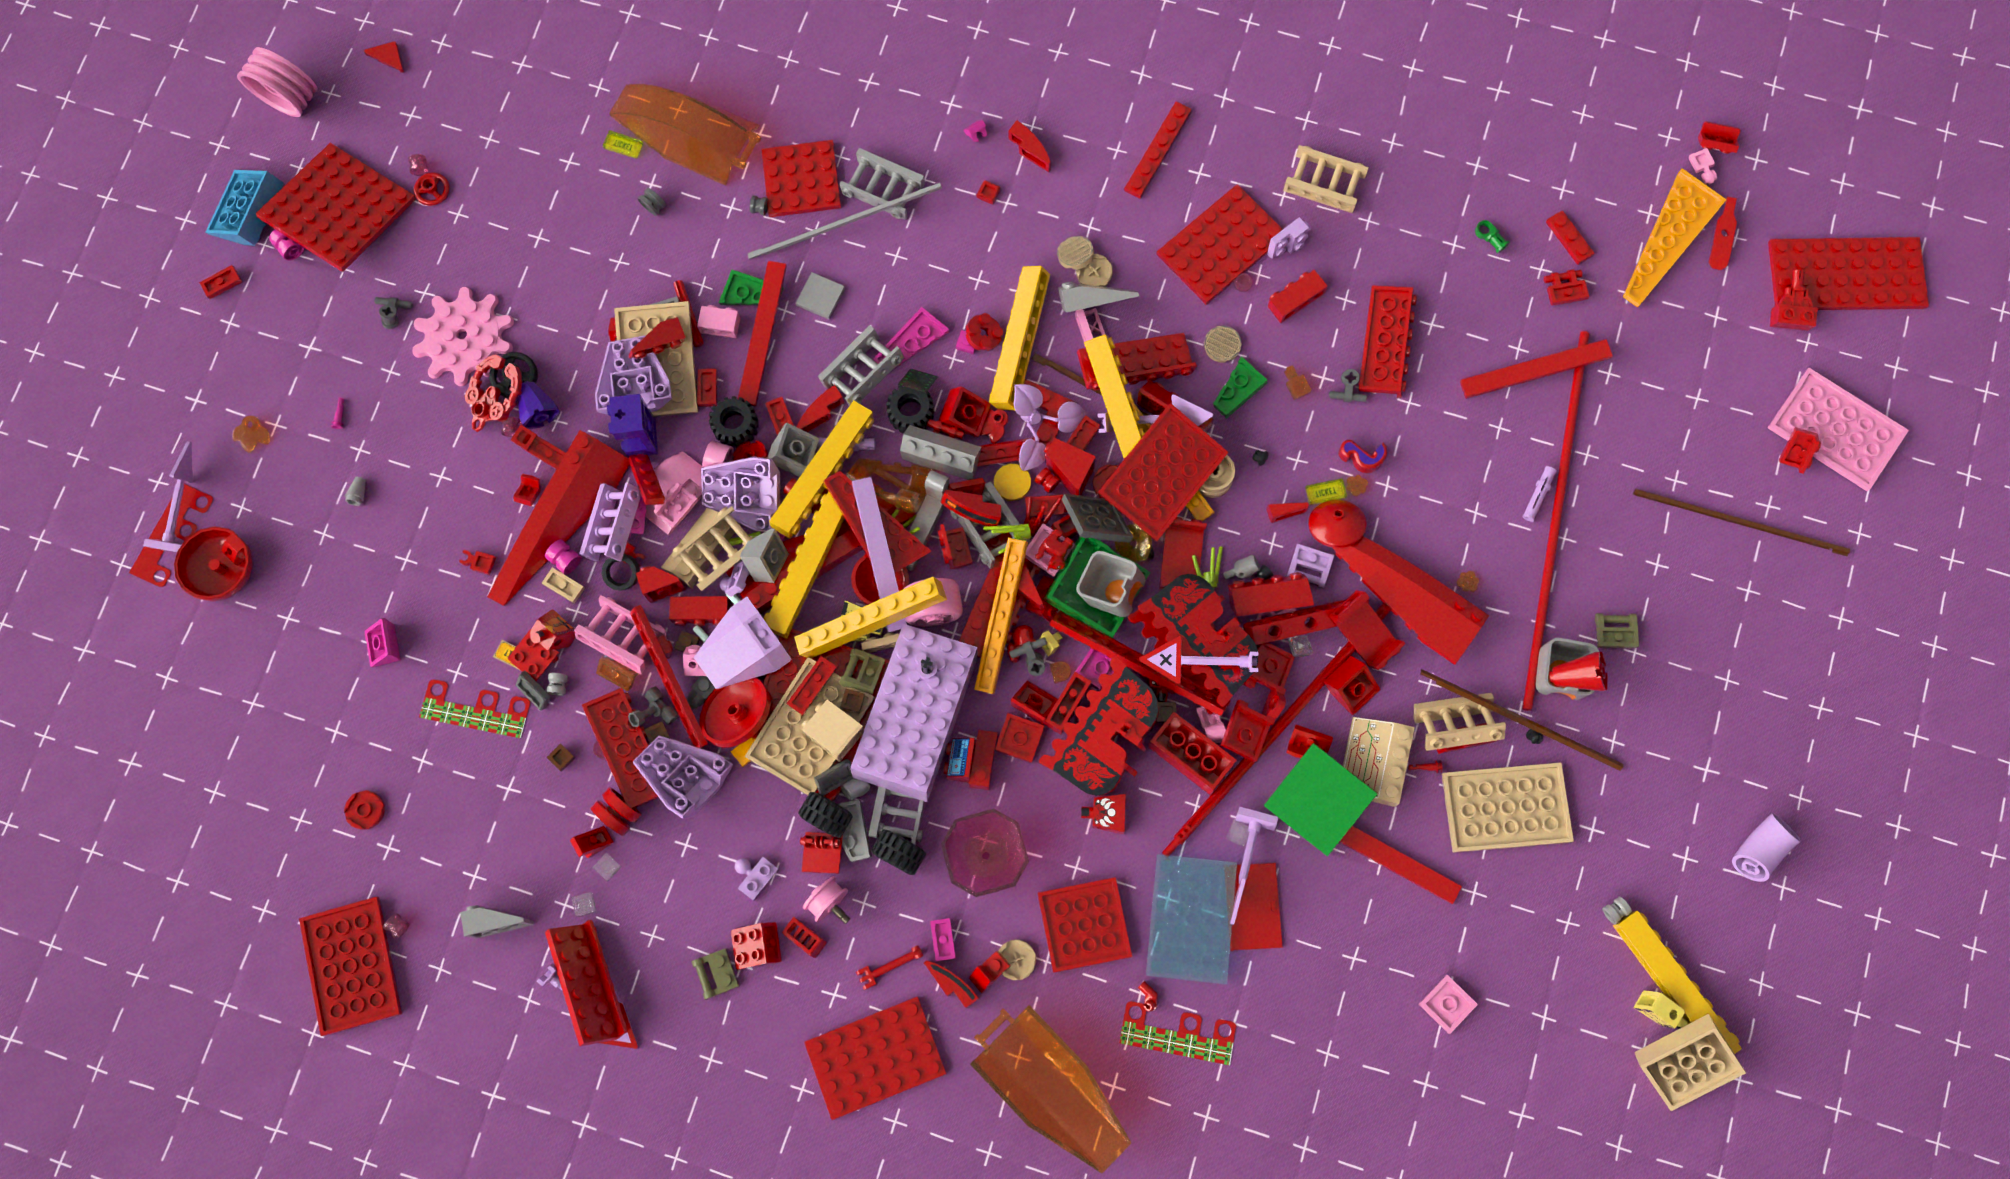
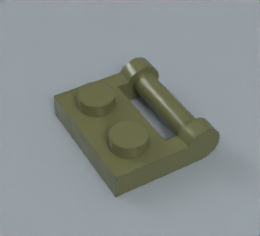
M1595 614L1598 648L1639 647L1636 614ZM1604 623H1628L1629 627H1604Z
M852 649L850 661L839 683L844 687H853L873 694L885 659L858 649ZM862 660L864 662L858 678H851L857 661Z
M726 948L692 961L693 968L696 967L703 987V997L705 1000L740 987ZM709 963L717 988L714 990L711 989L703 964Z

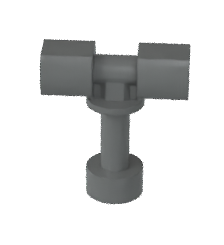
M656 686L647 690L644 695L650 702L649 708L642 712L635 710L628 715L629 721L634 727L644 724L645 718L651 715L656 717L660 715L667 725L672 724L679 717L671 705L667 706L662 700L664 695Z

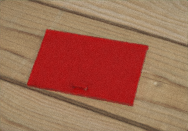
M1276 863L1250 864L1234 925L1230 924L1242 865H1224L1230 951L1283 948Z

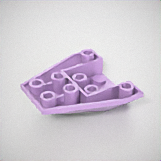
M645 336L608 342L595 392L598 413L608 415L607 405L610 404L609 397L640 394L651 412L658 411L672 399L670 381L653 352L641 359H636V357L629 358L631 349Z
M750 457L701 468L702 505L717 512L721 511L724 507L729 509L732 506L734 511L731 515L738 523L756 531L766 532L771 529L769 520L780 506V471L772 459Z
M745 597L728 610L694 656V659L716 689L775 672L792 660L748 597Z
M658 736L633 761V764L664 805L683 819L695 816L720 790L733 767L731 762L717 753L662 736Z

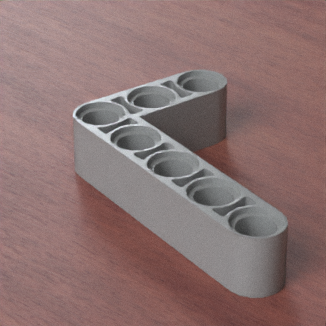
M932 470L925 481L927 495L909 530L920 527V530L912 535L918 538L925 546L945 507L941 504V498L950 484L949 477ZM919 559L906 566V568L914 571Z

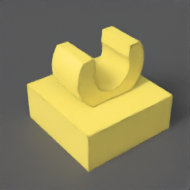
M1048 630L1042 633L1039 639L1043 637L1046 639L1047 645L1042 646V649L1049 657L1060 646L1058 643L1062 636L1059 632L1052 635Z

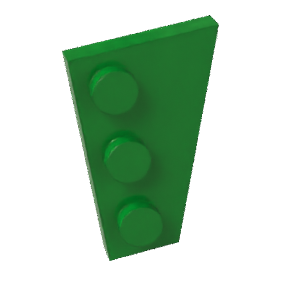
M731 270L719 304L758 305L764 280Z
M1241 356L1228 382L1223 386L1214 401V408L1227 419L1267 384V379Z

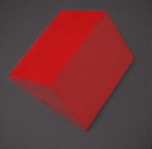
M1027 680L1012 697L1011 706L1038 723L1045 725V719L1058 699Z

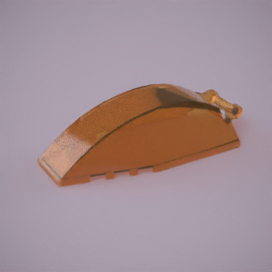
M626 84L609 113L612 118L632 131L636 137L641 138L664 159L725 186L727 185L732 165L745 169L746 161L751 152L762 139L753 132L760 126L754 122L697 97L653 85ZM749 139L750 141L747 144L745 150L743 151L740 159L737 158L746 140Z
M1030 1005L1015 1020L1003 1008L1000 1011L1001 1014L980 1035L977 1034L974 1037L985 1050L970 1065L1028 1127L1076 1156L1095 1170L1103 1173L1132 1142L1090 1069ZM1007 1019L1011 1024L988 1045L985 1040Z

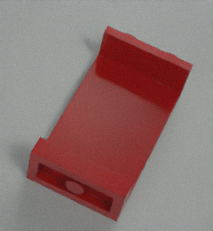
M1176 517L1165 531L1159 589L1162 590L1180 575H1197L1192 555L1196 556L1200 568L1203 536L1207 523H1202L1198 519L1185 521L1181 517Z
M1356 590L1329 617L1368 667L1379 670L1387 665V661L1392 656L1397 655L1401 651L1405 642L1395 639L1368 604L1367 600L1370 598L1368 594L1364 591Z

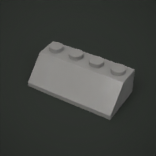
M911 425L903 434L900 449L902 460L968 480L975 478L981 452L980 446Z

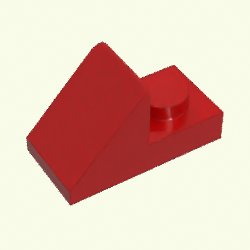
M605 826L574 836L570 840L578 856L586 855L587 858L614 843Z
M996 951L982 965L975 968L969 979L983 993L1011 965L999 951Z

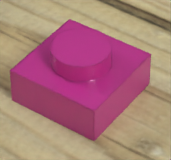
M961 330L956 349L974 354L975 349L966 339V331Z

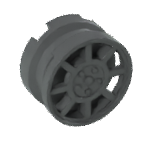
M647 188L644 191L645 194L640 195L637 199L647 211L654 216H658L660 209H664L667 205L656 192Z

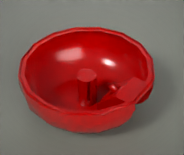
M216 526L200 529L187 537L178 549L174 561L175 578L182 590L196 599L213 602L228 599L241 591L250 579L253 568L252 552L249 546L233 530Z

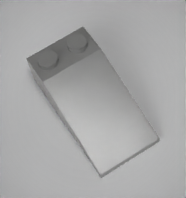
M1073 281L1062 283V287H1058L1061 306L1066 313L1139 296V292L1131 289L1075 284Z

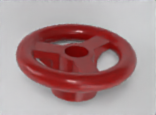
M435 172L422 175L414 185L416 199L427 206H434L443 202L450 190L448 180L443 175ZM439 180H441L444 185V191L442 195H440L437 192V184ZM428 193L436 199L426 200L420 194Z

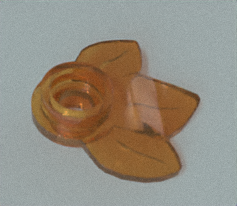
M246 416L242 420L241 425L237 426L232 434L233 441H241L242 448L248 453L253 451L258 442L266 445L270 442L268 430L261 426L260 420L255 416ZM250 421L253 424L251 428L248 427V423Z

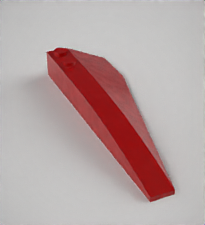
M579 430L523 527L487 597L505 606L522 589L523 585L548 562L545 558L547 549L559 539L566 543L580 526L589 519L600 484H607L615 489L618 487L630 466L629 458L591 435Z
M906 500L897 503L896 509L899 512L895 519L900 524L906 523L915 516ZM846 520L843 521L816 579L863 550ZM804 535L783 541L789 555L774 583L756 582L750 573L746 577V586L740 595L743 599L748 597L759 614L773 607L771 602L774 596H778L781 590L779 586L782 579H786L789 574L788 567L791 561H795L797 548L800 544L803 545L805 541ZM734 566L726 572L729 577H731Z
M1364 536L1351 546L1333 548L1336 552L1335 555L1340 560L1343 558L1350 565L1349 569L1353 573L1357 572L1362 577L1361 581L1383 603H1387L1396 616L1399 615L1406 622L1404 625L1409 630L1413 629L1418 634L1417 638L1422 643L1454 665L1490 616L1420 568Z

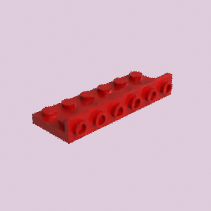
M1372 285L1359 392L1397 394V398H1401L1402 392H1406L1404 375H1408L1409 364L1406 363V357H1410L1411 346H1408V340H1412L1413 335L1410 323H1414L1415 318L1412 306H1416L1417 294H1414L1413 287Z
M1184 333L1114 343V355L1119 356L1122 365L1119 367L1120 372L1125 374L1130 385L1145 380L1147 382L1149 380L1155 381L1157 378L1163 377L1164 379H1170L1176 375L1188 376L1197 367L1196 362L1192 363ZM1086 348L1078 349L1077 354L1086 389L1100 390Z
M1005 552L995 557L994 566L987 574L959 639V642L977 647L978 658L982 657L1000 576L998 570L1001 569L999 562L1003 561ZM1025 558V565L1031 578H1033L1034 573L1038 575L1041 568ZM1017 592L1006 640L1007 644L1012 636L1010 629L1012 625L1016 626L1020 618L1017 615L1019 608L1023 609L1027 601L1019 592Z
M619 688L582 704V708L625 803L634 809L659 797L633 764V761L650 744H647L645 739L647 737L645 728L643 726L634 727L630 723L628 715L636 709L632 710L630 707L632 701L628 692L624 693L623 689Z
M587 920L581 925L551 928L545 931L579 1046L617 1040L627 1033L626 1022L620 1009V1003L614 990V984L608 971V965L606 964L593 920Z

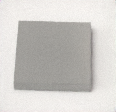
M811 273L796 301V306L829 320L845 290V286Z

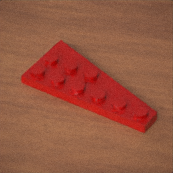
M839 471L823 480V483L870 560L852 481ZM878 505L894 573L931 552L918 538L907 531L902 524Z

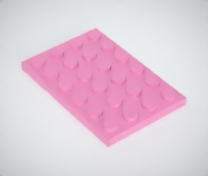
M1811 368L1805 371L1768 426V429L1787 441L1795 427L1818 433L1821 447L1817 453H1814L1813 457L1866 491L1871 489L1909 431Z

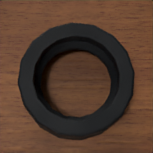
M623 554L622 561L628 563L632 569V576L626 583H617L610 575V568L617 560L608 558L602 566L601 574L603 581L613 590L629 589L638 581L636 573L640 572L639 564L635 558L628 554Z

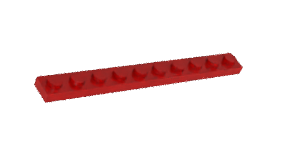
M1061 611L1050 622V626L1058 631L1071 636L1073 639L1088 645L1090 648L1105 654L1111 659L1117 656L1128 668L1154 680L1161 686L1171 689L1178 695L1186 697L1195 704L1203 706L1212 713L1222 716L1229 707L1230 700L1224 707H1221L1217 702L1219 694L1207 690L1204 686L1181 675V683H1175L1139 661L1143 654Z

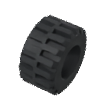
M898 386L899 389L892 391L893 395L888 396L889 402L886 403L890 423L893 424L896 430L899 429L900 433H904L910 425L926 430V425L929 419H934L935 412L930 393L928 391L925 393ZM908 402H915L921 406V410L916 415L905 416L900 413L901 407Z
M732 396L731 399L725 397V401L721 402L719 400L717 402L718 406L714 405L712 407L713 412L709 414V424L718 441L720 440L722 444H727L731 447L735 445L737 448L740 444L754 439L753 435L758 433L756 428H759V420L754 408L748 401H744L741 397L737 400L736 396ZM733 415L744 417L743 423L738 428L727 429L724 427L729 417Z
M816 792L808 794L798 812L799 816L811 825L838 838L842 837L853 818L851 812Z
M882 830L871 850L878 858L909 875H915L926 856L923 849L889 830Z

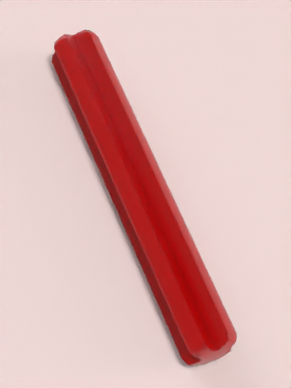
M675 281L673 285L679 302L688 301L690 303L683 281ZM690 304L693 345L699 347L704 342Z

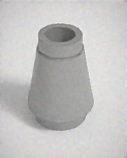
M355 477L345 494V501L348 504L360 506L364 502L366 485L364 478Z

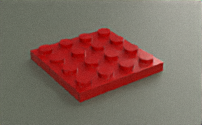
M833 140L761 149L769 217L841 208Z
M1116 877L1037 893L1053 973L1132 957Z

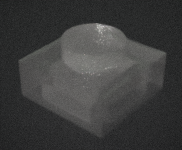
M1307 635L1294 636L1288 639L1294 657L1310 656L1313 653Z
M1233 820L1225 839L1244 847L1249 836V826Z
M605 853L592 868L606 881H609L622 866L608 853Z
M592 892L571 897L576 917L597 912Z

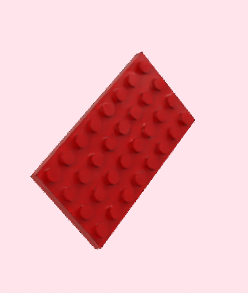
M1920 237L1770 239L1768 242L1775 306L1778 305L1780 299L1784 296L1785 289L1791 287L1792 270L1799 269L1800 272L1805 270L1803 287H1805V290L1809 289V297L1812 300L1813 307L1818 308V310L1926 309L1929 306Z

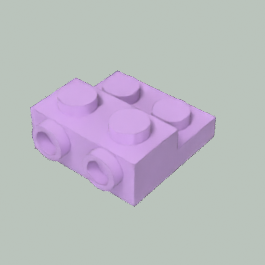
M1300 217L1271 238L1267 255L1273 259L1276 256L1280 257L1286 250L1291 254L1295 250L1299 251L1305 245V240L1308 238L1307 233L1311 230L1310 225Z

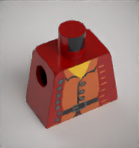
M553 609L538 618L530 631L532 642L540 643L549 651L570 647L576 638L575 629Z

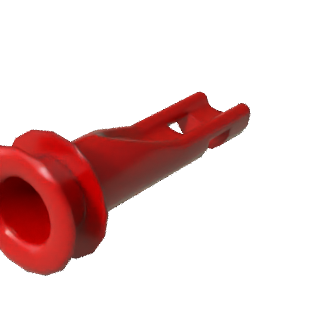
M1435 760V763L1416 764V767L1408 765V770L1422 769L1436 771V773L1440 770L1442 773L1443 767L1441 760L1439 763Z

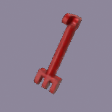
M919 945L911 948V952L873 971L870 970L869 966L856 971L857 976L863 973L866 974V976L859 979L860 983L869 981L868 984L863 986V989L867 990L877 985L875 978L915 958L917 960L924 955Z

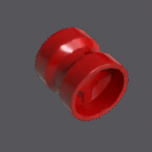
M1047 467L1041 470L1034 480L1038 485H1042L1048 494L1061 481L1058 476L1052 475L1051 470Z

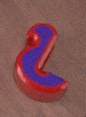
M1345 440L1341 444L1338 454L1344 462H1348L1349 458H1351L1354 467L1358 471L1372 473L1383 464L1387 456V446L1383 442L1371 456L1353 440Z

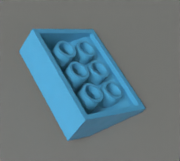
M234 170L205 233L242 245L255 246L260 239L263 227L266 226L265 222L257 218L256 213L281 190L284 182L268 171Z

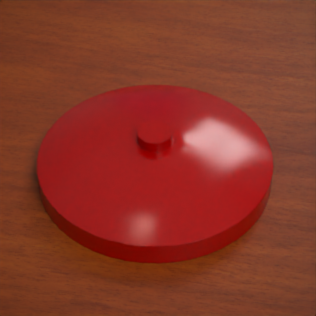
M752 678L719 689L715 688L706 699L700 713L699 724L703 736L713 745L723 748L740 745L754 736L764 724L770 710L771 699L767 687L759 679Z

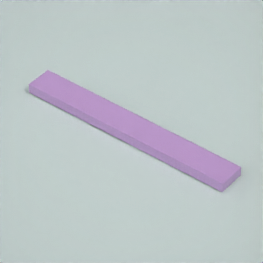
M868 477L852 481V486L879 597L883 599L899 592L872 479ZM904 618L887 625L888 632L901 629L903 624L907 625L906 619Z

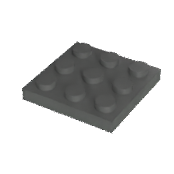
M1064 494L1062 501L1080 537L1131 542L1133 536L1120 511L1106 499Z

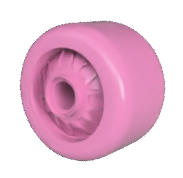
M936 578L942 582L947 600L906 617L907 623L916 627H931L947 624L959 619L963 608L958 583L949 578ZM920 580V581L911 583V584L907 585L905 588H908V587H910V586H912V585H915V584H917V583H919V582H921V581H924V580Z

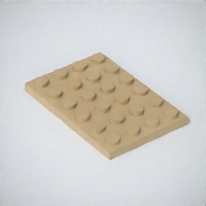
M687 301L614 308L617 340L646 336L660 322L678 317L686 337L682 346L676 349L666 348L663 352L655 354L670 381L672 399L661 409L651 413L654 417L698 413L690 303Z
M809 657L745 755L750 761L806 795L818 790L814 777L830 769L836 759L803 733L802 729L804 727L802 724L809 716L812 718L816 713L815 708L818 704L825 702L827 699L840 708L845 689L865 693L860 713L841 709L858 723L875 699L874 696L853 687L842 686L839 683L841 676L834 673L802 716L786 703L815 665L816 661Z
M1561 763L1441 774L1453 853L1574 842Z

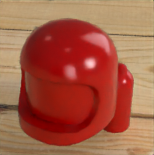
M1021 625L1014 629L1012 633L1014 644L1009 643L1007 646L1008 654L1028 641L1030 643L1036 641L1033 629L1030 626ZM1009 654L1012 663L1019 662L1020 656L1012 659Z

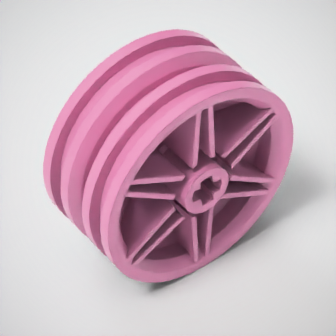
M256 47L253 50V55L249 56L248 63L244 64L242 71L237 74L238 80L252 94L271 107L293 117H300L302 115V110H305L307 107L306 101H311L313 94L318 90L314 81L297 66L280 55L260 47Z

